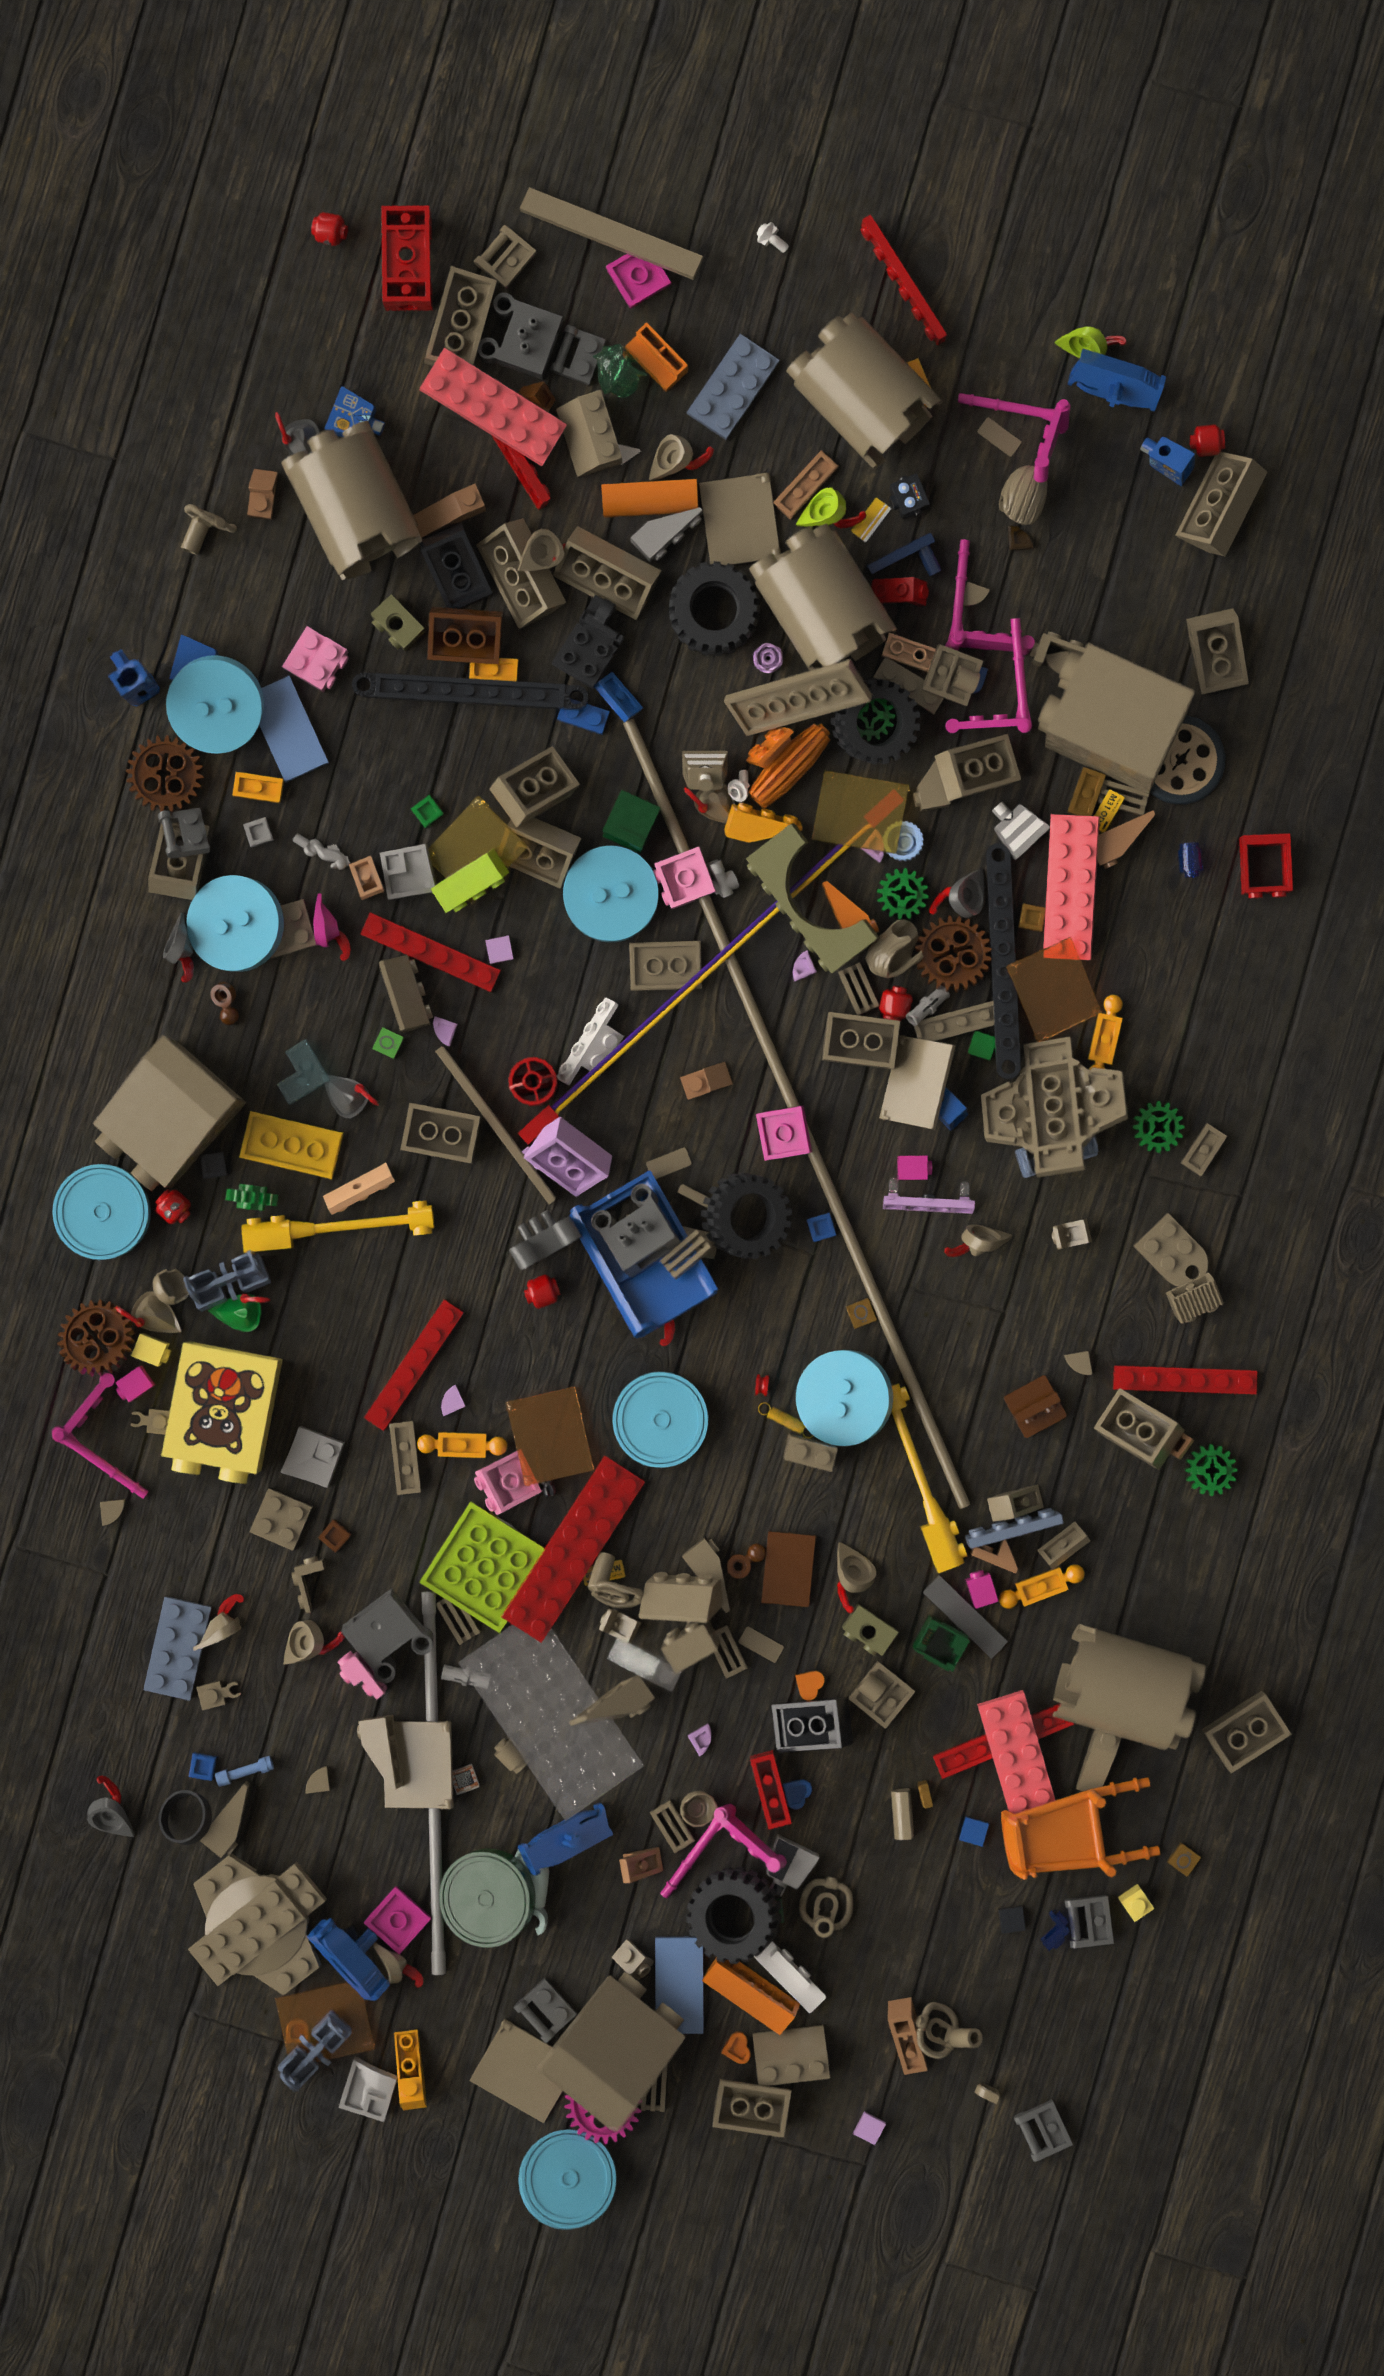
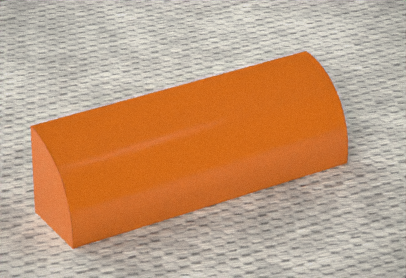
M697 479L602 484L603 516L621 517L672 514L698 508Z
M716 1957L702 1981L771 2030L781 2035L795 2018L800 2003L740 1961L737 1964H730L729 1960H725L722 1963L716 1961Z

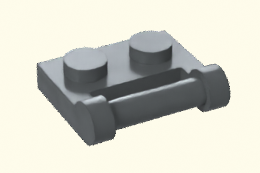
M566 325L563 331L565 335L556 360L551 364L549 370L590 386L606 339ZM573 338H577L580 342L570 369L565 368L563 365Z
M200 808L175 812L166 810L158 814L159 822L163 825L168 858L210 853ZM178 822L183 846L176 844L172 823Z
M1107 1895L1065 1899V1907L1068 1908L1072 1937L1070 1948L1114 1944ZM1077 1907L1085 1908L1088 1938H1081Z
M546 1978L538 1983L513 2007L518 2013L521 2012L542 2035L540 2038L545 2043L577 2015L572 2006ZM531 2001L553 2023L549 2029L527 2006Z
M1049 2100L1014 2116L1016 2124L1020 2125L1032 2151L1030 2155L1034 2162L1073 2145L1053 2100ZM1035 2118L1047 2144L1044 2148H1040L1028 2122Z

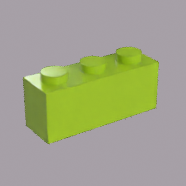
M492 849L431 888V891L446 913L452 909L457 912L467 905L465 901L472 897L475 901L486 894L485 888L491 885L494 889L504 883L503 877L509 871L495 849Z

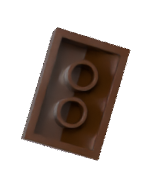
M432 607L429 613L428 660L499 665L503 612Z

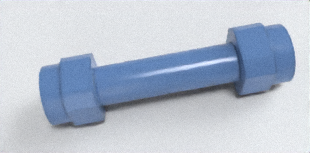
M271 1756L259 1758L256 1763L235 1770H222L215 1773L218 1786L221 1787L231 1784L232 1780L259 1771L265 1773L273 1770L274 1765Z

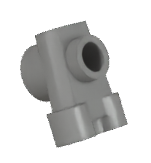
M713 860L706 864L714 880L713 884L716 889L714 893L716 895L720 894L723 898L733 894L732 890L739 887L733 871L725 872L721 860Z

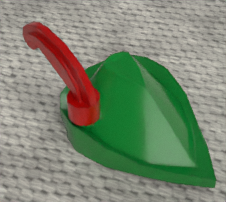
M252 1294L236 1295L237 1300L233 1301L231 1297L226 1302L208 1310L217 1319L231 1328L249 1332L255 1330L260 1323L262 1314L260 1302H268L270 1299L256 1297Z

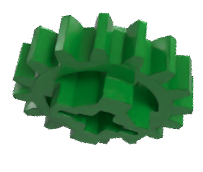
M873 699L867 702L865 707L859 711L857 722L864 726V730L858 726L857 729L862 738L863 736L866 737L867 743H870L871 737H875L879 741L881 733L884 736L888 735L886 727H893L889 720L895 719V715L890 714L894 707L892 705L887 706L886 703L888 701L886 699ZM874 702L878 703L884 711H879L874 706ZM869 706L871 714L876 716L873 717L870 726L867 717H863V715H866ZM884 721V724L874 731V725Z
M904 868L902 874L899 873L898 869H895L894 876H891L889 873L885 875L887 882L880 881L879 884L883 886V889H877V893L881 894L882 897L877 902H884L881 910H890V918L895 913L898 920H901L903 915H906V918L909 920L911 919L912 912L915 915L919 914L918 907L925 908L926 905L922 902V899H928V895L923 894V891L928 886H921L920 883L924 878L916 879V871L909 875L907 868ZM900 879L898 886H896L895 888H888L890 883H892L894 880ZM909 880L915 884L918 891L912 890L909 886ZM901 888L905 889V893L910 895L906 896L904 900H900V896L896 895V892H899ZM887 897L895 901L896 908L889 903ZM910 900L917 901L913 907L905 910L906 904Z
M1160 1101L1156 1102L1155 1107L1148 1103L1147 1110L1140 1108L1141 1116H1134L1133 1118L1138 1124L1132 1126V1129L1138 1130V1133L1133 1137L1141 1138L1139 1146L1147 1144V1151H1151L1155 1147L1156 1153L1161 1152V1147L1165 1151H1170L1169 1144L1177 1146L1178 1143L1175 1139L1183 1137L1178 1132L1180 1129L1185 1128L1184 1125H1179L1178 1122L1183 1117H1176L1175 1115L1178 1109L1169 1110V1103L1161 1107ZM1161 1111L1165 1114L1162 1117H1155L1151 1113ZM1144 1120L1147 1123V1132L1145 1134L1143 1132ZM1164 1121L1161 1126L1163 1131L1152 1133L1155 1129L1154 1122L1160 1123ZM1171 1121L1174 1126L1173 1133L1169 1131V1123ZM1155 1137H1161L1165 1142L1154 1143L1151 1140Z
M239 1184V1190L227 1189L225 1200L237 1201L236 1208L265 1211V1205L277 1206L278 1195L268 1194L267 1187Z
M1213 1444L1208 1445V1450H1205L1203 1446H1199V1453L1191 1452L1194 1456L1193 1460L1186 1459V1462L1191 1464L1190 1467L1184 1469V1471L1190 1473L1186 1480L1194 1481L1191 1487L1194 1490L1200 1487V1494H1204L1208 1490L1209 1496H1213L1214 1490H1216L1221 1495L1223 1494V1487L1231 1488L1228 1484L1229 1480H1236L1231 1476L1232 1473L1237 1472V1469L1231 1466L1236 1461L1235 1459H1228L1230 1452L1225 1451L1222 1453L1221 1446H1218L1216 1450H1214ZM1216 1455L1223 1459L1225 1465H1220L1217 1462ZM1205 1456V1460L1200 1465H1197L1198 1461ZM1210 1464L1216 1468V1472H1212V1476L1206 1472V1468H1210ZM1196 1475H1202L1205 1478L1206 1485L1202 1484ZM1221 1475H1225L1224 1479L1217 1484V1479Z

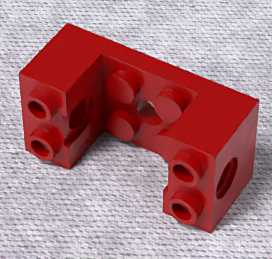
M382 206V302L385 311L433 310L430 260L432 215L430 206ZM404 249H410L413 252V256L410 260L405 261L399 257L400 252Z

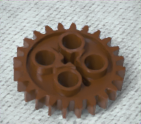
M166 735L164 742H162L159 736H156V743L147 739L148 746L145 748L139 744L141 752L133 751L132 754L136 759L128 760L133 769L126 770L128 774L132 775L126 781L127 783L134 784L129 790L130 792L138 791L135 799L138 801L144 798L142 806L146 807L151 803L152 811H155L159 806L160 812L165 811L166 807L169 808L170 812H174V806L176 805L183 810L182 802L185 801L191 805L189 797H198L194 791L195 788L202 789L197 780L204 779L203 775L198 774V771L203 770L204 767L196 765L201 758L199 756L192 757L196 750L194 748L186 750L188 744L185 742L179 745L180 740L178 737L173 742H171L168 735ZM168 753L166 769L171 774L166 776V794L162 795L164 779L160 776V773L165 771L164 755ZM152 756H159V765L153 768L149 767V759ZM179 757L183 758V766L180 769H173V760ZM153 779L157 780V789L148 791L147 783ZM175 781L182 783V788L178 793H172L170 790L171 784Z
M948 916L947 922L944 923L939 918L938 926L931 922V931L924 928L923 935L925 937L918 936L917 941L921 945H915V951L920 952L922 950L924 957L917 964V970L924 969L921 977L929 976V985L934 981L937 982V990L944 985L947 993L950 987H954L955 992L958 993L959 986H962L967 991L968 983L975 987L977 983L975 978L983 980L984 975L981 971L988 972L989 970L986 964L991 963L992 958L986 955L991 954L992 948L986 946L990 940H982L985 931L977 932L978 924L970 927V919H967L965 923H961V916H958L956 922H953L951 916ZM961 935L965 937L966 942L962 944L956 943L954 937ZM939 943L943 945L944 949L937 952L931 946ZM969 946H972V947H973L972 950H970V949L965 950V949H966L967 947H969ZM949 951H953L954 954H957V957L954 958L952 955H949ZM965 957H971L974 959L975 963L972 965H966L963 963L962 959ZM942 965H949L953 970L950 973H943L940 967Z
M92 1300L89 1302V1307L81 1303V1310L79 1312L74 1308L72 1309L73 1317L65 1316L69 1321L68 1324L60 1325L65 1331L58 1333V1336L63 1340L58 1342L57 1345L60 1348H64L59 1353L65 1357V1363L71 1364L70 1367L74 1371L78 1369V1372L82 1375L87 1371L93 1377L96 1371L100 1376H103L104 1369L112 1373L111 1366L115 1365L120 1368L118 1361L120 1359L127 1361L128 1359L124 1353L132 1352L128 1344L135 1343L129 1337L135 1334V1331L129 1328L133 1325V1322L120 1314L110 1301L106 1306L102 1300H99L97 1306ZM99 1318H103L102 1323L95 1326V1322ZM85 1323H88L90 1328L97 1334V1337L107 1347L108 1353H105L101 1346L95 1342L94 1337L84 1327ZM84 1333V1337L80 1341H76L77 1336ZM116 1335L115 1341L108 1343L109 1338ZM98 1350L97 1355L94 1358H90V1354Z

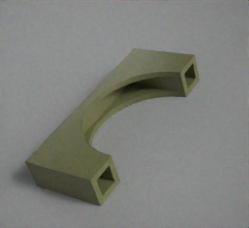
M790 824L746 858L749 862L747 867L755 877L758 875L763 881L761 886L769 896L772 894L778 901L775 904L783 915L787 913L792 920L790 925L797 934L801 932L805 937L804 944L810 952L813 953L815 951L820 957L818 962L826 972L835 973L880 939V937L867 919H863L857 924L844 929H828L810 922L799 912L790 893L789 879L793 862L799 852L809 842L796 824Z

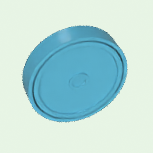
M212 655L195 659L179 671L169 687L166 709L172 728L186 744L199 751L218 754L233 751L250 740L262 720L264 698L259 682L247 667L234 659Z
M602 846L586 852L571 866L564 882L563 899L569 918L582 933L602 942H619L634 937L649 924L658 904V885L654 872L640 855L619 846Z
M237 875L216 878L197 892L188 910L187 933L192 947L206 963L218 969L241 972L259 967L275 953L283 936L284 917L279 901L268 887L252 878Z
M89 1165L73 1172L59 1187L53 1203V1221L59 1237L72 1251L90 1259H113L130 1252L143 1239L150 1223L151 1207L145 1188L130 1172L113 1165Z
M854 1350L828 1352L813 1360L803 1371L796 1390V1406L805 1427L819 1440L836 1446L859 1444L875 1436L888 1421L893 1405V1390L885 1370L872 1357Z
M651 1372L631 1381L620 1393L613 1411V1429L619 1445L632 1459L650 1467H671L686 1461L701 1446L708 1427V1412L701 1393L690 1381L670 1372Z
M559 2130L539 2139L527 2151L519 2171V2190L525 2206L538 2221L556 2229H576L595 2221L608 2208L615 2192L616 2171L609 2152L600 2141L594 2143L593 2136L585 2140L586 2133L583 2132L578 2135V2130Z

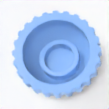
M895 822L884 832V848L887 854L895 860H912L922 851V846H924L923 834L917 825H913L912 822Z

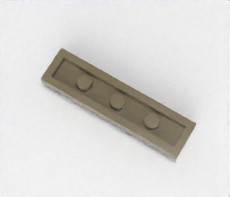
M993 1001L923 1019L917 1026H914L917 1039L935 1042L994 1026Z

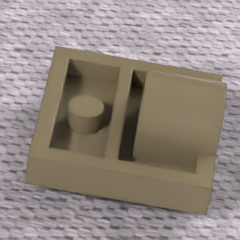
M938 644L921 690L967 706L971 694L978 685L980 679L979 672L983 661Z
M877 1661L848 1699L886 1729L915 1693V1690Z

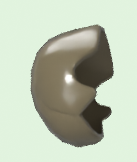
M165 1269L154 1276L152 1282L154 1294L159 1301L167 1305H175L185 1300L189 1295L183 1279L185 1276L179 1270L167 1271Z
M692 1791L683 1798L680 1814L687 1824L693 1827H703L714 1819V1812L718 1806L714 1798L708 1793Z

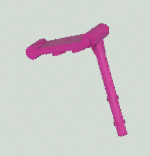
M959 393L958 403L995 409V411L1002 410L1036 416L1050 421V425L1045 427L1043 435L1045 442L1039 445L1034 467V480L1039 483L1047 481L1049 462L1059 433H1064L1069 426L1070 403L1062 399L1056 404L1055 409L1001 401L1000 399L974 396V394Z
M960 540L958 570L955 578L956 590L953 619L949 638L945 646L956 651L960 647L1013 651L1012 637H1009V634L997 633L992 635L986 634L984 631H963L962 614L965 584L967 581L968 556H970V541ZM1029 635L1022 637L1023 656L1030 652L1035 643L1033 637Z
M1020 618L1011 619L1012 631H1010L1013 642V660L1018 698L1016 718L1008 719L1007 714L993 715V720H984V716H969L970 721L959 722V720L952 718L946 723L948 732L955 733L959 729L1018 726L1019 731L1026 733L1032 728L1027 702L1024 668L1025 656L1023 657Z
M104 1372L103 1376H100L98 1385L65 1426H56L52 1429V1437L55 1441L76 1451L110 1475V1478H114L130 1489L132 1493L134 1492L144 1499L148 1490L119 1471L117 1467L115 1468L82 1445L71 1433L75 1426L80 1428L88 1418L85 1413L89 1408L95 1409L101 1402L103 1397L100 1395L105 1388L111 1387L114 1384V1376L109 1372Z
M726 1804L715 1810L714 1819L685 1860L681 1862L682 1864L671 1879L666 1882V1886L660 1894L668 1899L671 1893L677 1889V1885L688 1870H691L692 1865L716 1832L723 1827L730 1832V1835L736 1841L746 1845L751 1855L755 1858H761L766 1863L767 1869L771 1872L784 1868L786 1858L773 1852L735 1816L736 1808L734 1805Z

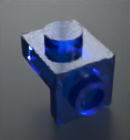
M1052 1910L1048 1914L1055 1921L1056 1925L1040 1939L1049 1951L1052 1948L1057 1949L1065 1941L1064 1937L1070 1932L1066 1926L1069 1921L1060 1912L1055 1914Z

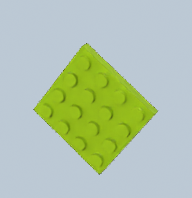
M470 1501L419 1583L500 1633L507 1623L501 1615L543 1552L544 1547Z

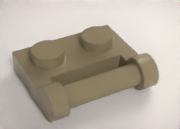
M503 225L496 239L481 257L477 256L473 262L507 289L537 252L509 227ZM507 239L512 241L505 252L491 266L488 262Z

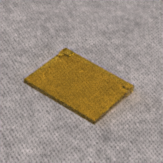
M825 771L812 840L896 854L909 785Z
M477 796L428 849L431 864L447 878L492 849H495L508 869L528 846L488 807V804L481 797ZM472 897L468 899L472 905L477 901H474Z

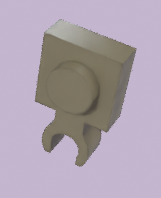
M150 1408L149 1415H145L140 1411L132 1412V1415H139L141 1421L138 1424L131 1423V1426L140 1427L147 1425L146 1433L166 1435L170 1411Z
M221 1680L197 1686L202 1710L225 1705V1697L236 1698L240 1696L241 1692L234 1694L230 1690L231 1686L239 1684L238 1681H232L225 1687H222Z

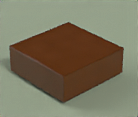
M333 1519L318 1538L336 1553L352 1534Z

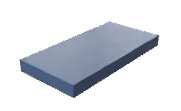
M290 676L261 688L264 698V711L259 725L284 781L289 782L328 764L327 757Z
M655 1937L656 2009L663 2002L681 2016L684 2022L677 2029L681 2034H703V1946L697 1947L695 1944L697 1941L696 1937Z

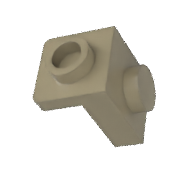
M1087 1219L1053 1226L1052 1239L1054 1244L1057 1245L1058 1250L1092 1242Z
M609 1608L601 1618L599 1630L609 1633L628 1644H632L641 1622L618 1610Z
M628 1939L612 1956L627 1974L638 1980L650 1972L651 1966L654 1963L651 1958L645 1956Z

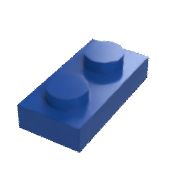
M613 672L598 681L594 686L624 723L643 709Z
M570 698L573 704H580V701ZM587 704L582 710L560 709L557 720L602 735L610 711Z

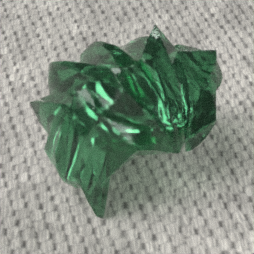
M621 344L603 346L602 351L593 356L597 360L599 369L598 380L604 394L612 392V394H616L621 398L628 397L637 390V384H640L638 377L647 376L646 373L632 367L631 362L636 361Z

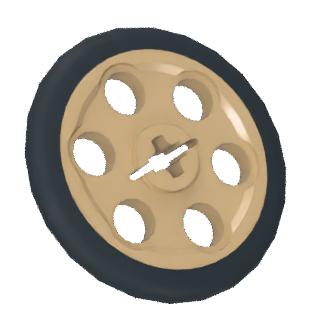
M1186 715L1179 732L1187 730L1191 735V739L1187 743H1182L1178 739L1177 734L1163 763L1165 772L1157 776L1150 791L1155 797L1171 804L1186 805L1207 797L1219 784L1225 769V751L1218 734L1207 723ZM1199 745L1208 747V757L1201 758L1197 755L1196 750ZM1189 749L1190 751L1184 759L1186 765L1182 763L1172 771L1177 762L1176 754L1181 756ZM1201 768L1205 771L1206 777L1203 781H1197L1193 778V771L1195 769ZM1173 777H1180L1183 780L1184 785L1182 789L1176 790L1172 788L1171 779Z

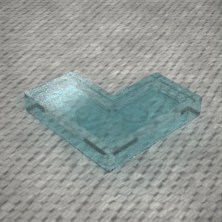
M306 1039L285 1051L297 1072L277 1085L288 1104L291 1105L329 1082L330 1078Z

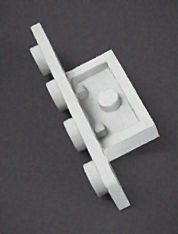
M605 998L597 1006L594 1017L587 1023L581 1038L572 1047L567 1061L559 1068L558 1080L570 1085L581 1066L591 1071L620 1044L624 1036L607 1026V1023L618 1007L617 1003Z
M773 1941L759 1956L754 1957L809 2013L826 1999V1995L809 1979L811 1975L802 1966L798 1968L792 1961L794 1959L786 1949L781 1950Z

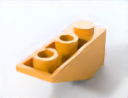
M739 803V805H731L724 829L726 837L750 843L772 838L790 824H796L800 831H802L803 827L795 816L785 814L782 817L775 815V812L769 809L759 811L752 809L751 805Z
M418 2029L394 2032L400 2105L403 2110L426 2108L425 2081Z

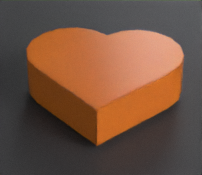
M809 1671L795 1675L801 1697L807 1701L815 1699L818 1689L824 1684L823 1674L819 1671Z
M740 2031L734 2032L729 2037L721 2053L736 2063H747L750 2060L751 2052L747 2046L746 2035Z

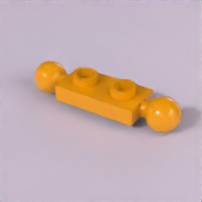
M1109 995L1104 1000L1106 1014L1098 1013L1088 1060L1095 1061V1063L1089 1068L1090 1070L1092 1068L1105 1069L1104 1063L1112 1065L1123 1019L1115 1017L1116 1013L1123 1006L1121 998L1117 995Z
M439 1432L438 1439H434V1437L428 1434L422 1435L417 1441V1447L422 1453H431L434 1449H438V1457L486 1458V1450L497 1456L504 1454L507 1450V1442L502 1437H494L490 1441H486L487 1434Z
M1074 1564L1069 1566L1065 1573H1062L1061 1568L1057 1567L1017 1582L1015 1585L1018 1591L1004 1590L999 1596V1603L1002 1607L1011 1609L1021 1600L1025 1607L1067 1591L1069 1589L1066 1582H1081L1085 1576L1084 1570L1081 1566Z

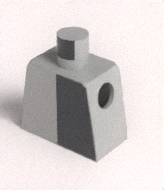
M778 1834L772 1851L777 1855H783L786 1858V1865L776 1872H771L767 1869V1875L774 1878L769 1889L774 1888L779 1896L783 1895L787 1885L798 1889L817 1863L819 1854Z

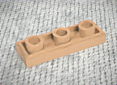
M889 633L881 657H887L893 661L928 672L936 649ZM915 653H922L923 659H917Z
M384 1163L329 1192L323 1198L332 1215L346 1210L348 1206L358 1201L365 1200L369 1195L378 1190L386 1189L395 1180L388 1165Z

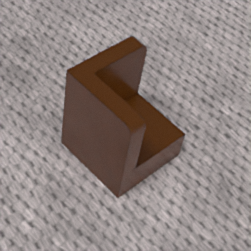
M544 381L523 386L518 392L519 395L546 412H549L556 401Z

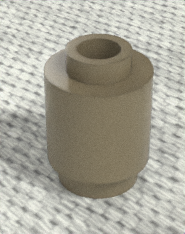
M503 1738L494 1748L496 1750L494 1755L510 1771L513 1770L516 1774L529 1762V1759L526 1757L527 1753L512 1738L508 1740Z

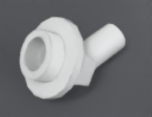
M772 222L764 223L757 231V241L765 246L771 243L781 252H785L789 246L776 235L779 230Z
M747 770L739 771V780L734 779L728 784V793L737 802H743L748 797L750 785L748 783Z

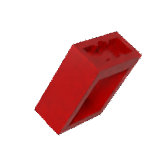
M1290 833L1241 836L1239 838L1242 895L1248 894L1250 899L1263 898V894L1272 893V897H1286V893L1293 891ZM1281 846L1283 886L1250 887L1248 847Z

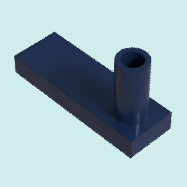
M931 533L865 566L868 574L871 575L917 551L929 576L942 570L930 546L931 543L935 542Z

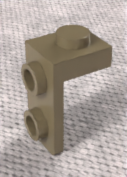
M1043 633L1039 643L1035 642L1030 652V656L1033 657L1031 664L1042 665L1049 645L1065 651L1075 652L1081 656L1086 648H1083V643L1075 640H1070V642L1061 640L1062 636L1056 633Z
M317 1556L303 1559L304 1564L295 1566V1572H292L294 1585L299 1586L301 1595H298L299 1605L301 1609H305L306 1614L311 1613L313 1608L304 1575L326 1568L324 1558L318 1560Z

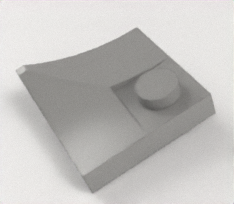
M428 844L380 853L388 900L433 893L431 888L437 883L431 864Z
M300 1426L281 1473L328 1488L345 1442Z
M355 2056L339 2108L384 2122L397 2082V2075L381 2070Z

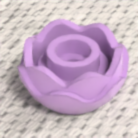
M771 643L762 644L755 650L753 655L755 666L764 673L775 672L783 663L781 649Z

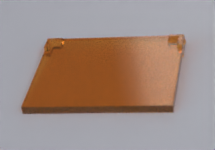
M1071 937L1022 960L1013 962L1006 967L1037 1042L1045 1041L1064 1030L1098 1015V1013H1102Z
M575 1387L505 1402L524 1486H531L594 1470Z
M348 1982L275 1998L287 2056L297 2045H300L307 2053L311 2051L299 2039L301 2035L314 2047L319 2041L312 2036V2029L330 2010H333L352 2028V2033L334 2053H330L323 2047L320 2052L326 2059L329 2060L375 2049L365 2001ZM317 2056L314 2058L317 2062L321 2061Z

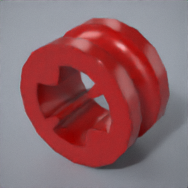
M757 1374L755 1395L762 1393L764 1396H767L769 1375L761 1377L760 1374Z

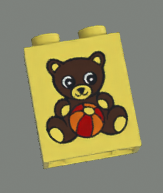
M184 1342L162 1450V1456L174 1458L171 1470L200 1475L202 1464L221 1467L218 1479L247 1484L249 1473H259L262 1469L283 1359L197 1342Z

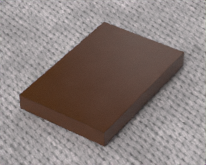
M768 1531L761 1603L809 1607L815 1535Z

